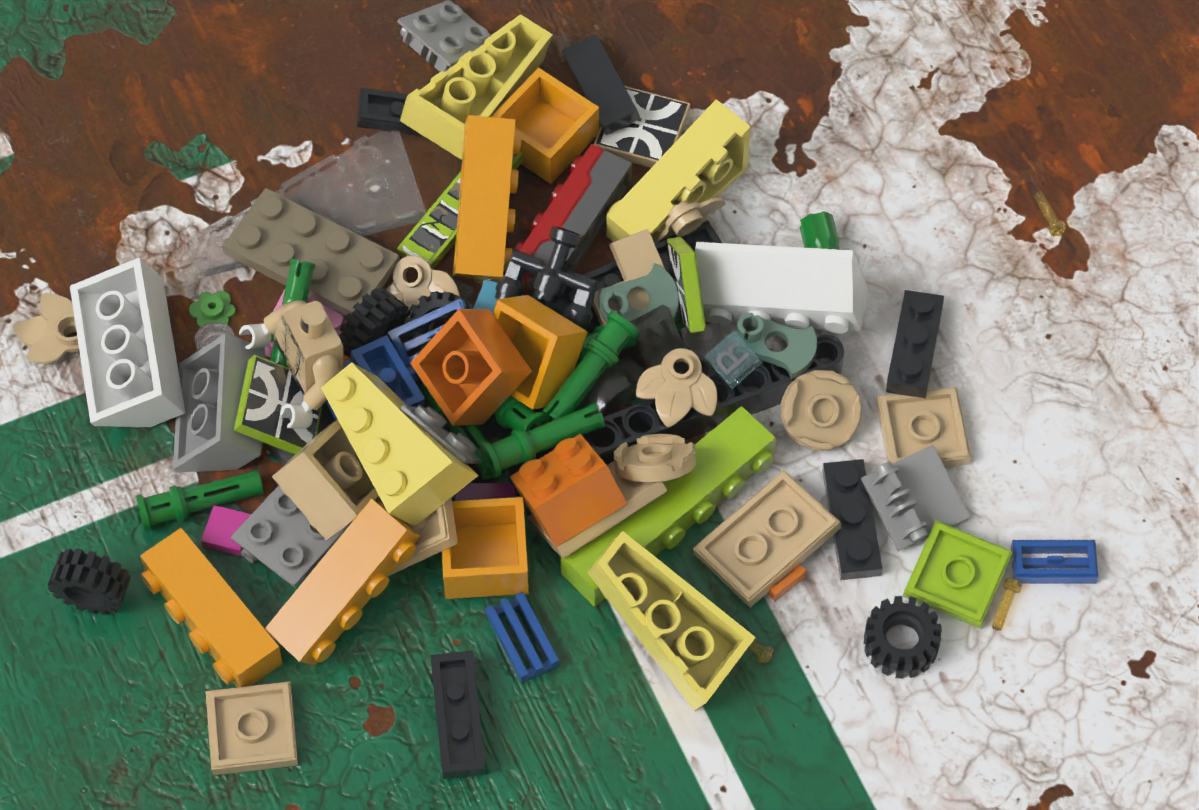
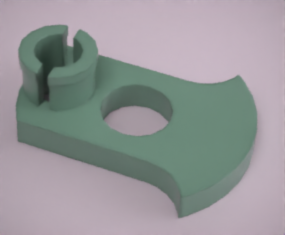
M654 263L648 275L600 289L598 305L606 323L609 321L607 318L608 314L613 311L608 306V300L617 302L619 305L617 314L631 323L653 316H664L672 321L678 309L679 295L676 284L670 274L664 268ZM639 288L647 293L649 304L646 309L636 310L628 303V293L631 290Z
M746 313L738 319L736 340L739 343L736 345L737 352L742 354L748 352L751 357L784 368L789 373L790 379L804 373L814 361L817 350V337L812 325L806 329H794L761 318L759 315L755 316L753 313ZM746 331H750L748 334V339L745 338ZM779 336L787 341L788 346L783 351L775 352L769 350L765 342L770 337Z

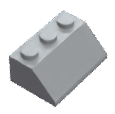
M224 333L179 363V377L185 414L176 417L173 457L174 471L237 470L261 455L263 442L233 430L248 360L253 355L265 358V348L246 349L245 347L251 342Z

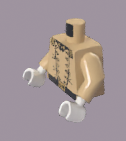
M298 300L287 302L264 318V324L242 326L239 330V335L252 334V342L245 347L246 349L267 347L271 342V334L274 335V341L302 392L304 400L302 404H285L281 409L280 416L282 418H292L287 428L304 429L308 428L313 421L312 410H318L327 401L321 387L343 370V345L321 302L313 301L306 303L305 301Z

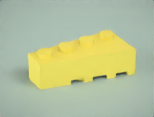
M716 99L624 198L611 206L606 215V236L615 242L648 229L654 244L657 243L658 237L666 228L665 223L669 218L668 212L674 206L683 201H688L689 204L695 202L702 203L708 199L716 198L748 169L751 126Z

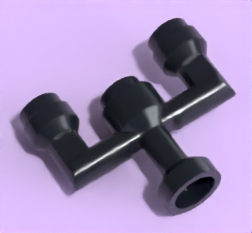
M552 226L549 236L555 242L548 265L542 259L513 249L505 275L498 279L494 298L504 299L522 296L525 289L522 282L525 271L534 273L536 276L532 285L535 288L533 296L544 301L556 303L558 297H563L566 286L577 290L573 302L566 306L563 316L586 330L593 317L591 305L599 281L570 270L563 271L570 248L580 246L583 236L562 227Z

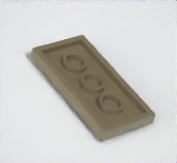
M267 188L263 190L222 245L225 255L285 286L290 269V259L300 260L301 263L307 261L316 264L308 297L321 302L322 305L344 316H347L348 313H353L355 310L353 306L357 302L362 303L364 295L367 293L370 295L374 289L379 290L383 288L393 274L395 265L400 260L398 254Z

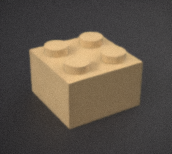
M338 419L310 440L272 476L284 494L295 503L306 516L309 523L318 530L326 541L352 522L371 499L375 500L379 496Z

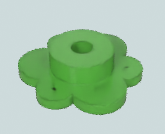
M218 291L213 295L210 292H203L199 296V301L193 302L189 307L190 316L197 319V326L199 328L207 329L211 327L216 331L224 330L228 326V318H232L236 310L230 304V295L224 291Z

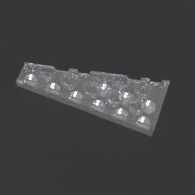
M391 130V132L379 131L369 138L364 135L354 141L352 148L338 156H328L280 184L281 189L275 192L360 236L419 222L426 214L399 130ZM257 198L250 202L251 206L254 204ZM251 206L233 217L227 215L187 238L198 279L246 267V265L225 255L222 245Z

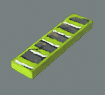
M522 152L513 154L512 169L516 170L523 162ZM461 172L397 247L398 255L403 258L411 255L419 256L425 259L430 264L432 270H434L453 247L456 240Z

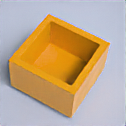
M539 67L491 116L495 118L516 119L515 130L522 132L520 152L523 153V162L521 165L550 184L594 140L599 132V107Z
M529 295L498 299L493 316L532 371L511 396L532 410L546 407L575 369L587 331Z
M523 497L452 501L458 544L442 551L445 599L516 595L521 592L529 594Z

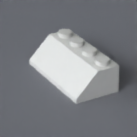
M696 242L695 253L704 317L707 322L718 326H728L731 323H738V319L742 315L753 313L755 316L759 315L761 318L794 329H806L812 325L813 328L826 329L832 333L839 334L846 333L848 330L861 331L868 286L853 250Z
M139 257L71 285L70 291L90 423L94 426L152 427L185 414L163 277Z

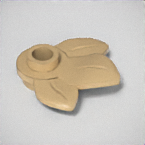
M717 197L702 203L695 202L689 204L688 201H683L677 204L668 212L669 218L665 223L666 228L660 234L657 241L659 242L675 234L678 237L690 234L706 221L708 214L723 207L726 203L722 198Z
M413 255L406 256L397 262L393 270V282L386 288L389 293L408 306V309H410L412 304H419L418 299L421 296H430V292L438 291L443 293L445 291L460 296L455 281L448 273L432 270L430 264L425 259ZM410 268H415L418 272V278L413 283H409L406 279V272ZM435 322L429 325V331L432 330Z
M43 293L40 299L42 315L13 325V329L21 342L31 347L27 356L30 362L49 364L59 360L67 352L79 351L77 335L69 338L66 337L72 332L77 333L72 301L63 296Z
M678 348L670 351L665 355L660 365L645 370L637 383L636 397L647 400L655 399L657 414L668 428L682 420L691 407L706 416H712L715 412L717 404L715 384L708 376L702 373L699 357L689 349ZM677 362H685L688 364L689 370L684 374H678L673 367Z

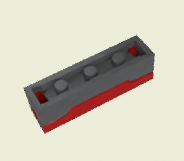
M594 144L589 146L583 156L578 155L570 168V176L564 185L559 183L551 195L549 207L545 213L539 212L531 225L530 235L525 242L520 241L514 249L542 259L548 265L555 242L549 236L552 226L574 231L583 237L580 246L570 248L563 268L564 272L568 270L574 272L606 224L607 212L615 202L622 200L632 185V162L606 150L603 151L602 148ZM525 271L522 280L523 285H527V287L535 290L532 285L536 274Z

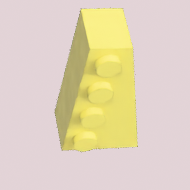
M520 14L485 39L482 46L473 52L468 51L460 57L457 64L444 72L442 70L432 77L430 83L420 90L416 89L407 95L400 121L462 160L465 120L467 116L491 117L543 62L553 34Z
M351 362L321 387L389 514L416 526L478 476L469 466L465 465L400 409L403 405H407L378 376Z
M621 531L610 542L587 572L694 711L707 703L756 638L624 531Z

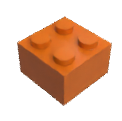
M458 309L410 363L452 426L483 425L532 372L489 309Z
M581 434L561 441L553 451L539 459L526 462L520 467L518 472L510 476L520 496L523 497V501L530 514L555 547L560 546L628 504L605 462Z

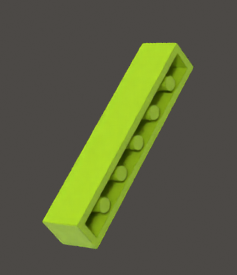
M741 406L695 444L697 465L691 472L679 478L662 481L667 489L666 493L566 558L562 559L561 557V575L596 607L606 596L587 572L621 531H624L654 556L658 555L666 547L668 549L674 548L683 539L686 530L694 523L701 524L713 514L716 505L725 497L728 499L733 498L742 490L745 481L755 472L761 474L770 467L775 459L776 437Z

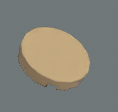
M812 370L799 375L787 387L781 400V420L787 434L795 443L809 450L830 451L838 448V446H841L846 441L848 442L855 435L862 416V403L859 394L856 393L852 386L853 384L846 377L834 371Z
M653 434L641 436V438H637L636 445L628 447V442H624L614 451L615 472L621 478L635 482H662L679 478L691 472L697 465L695 445L692 442L685 444V438L678 435Z

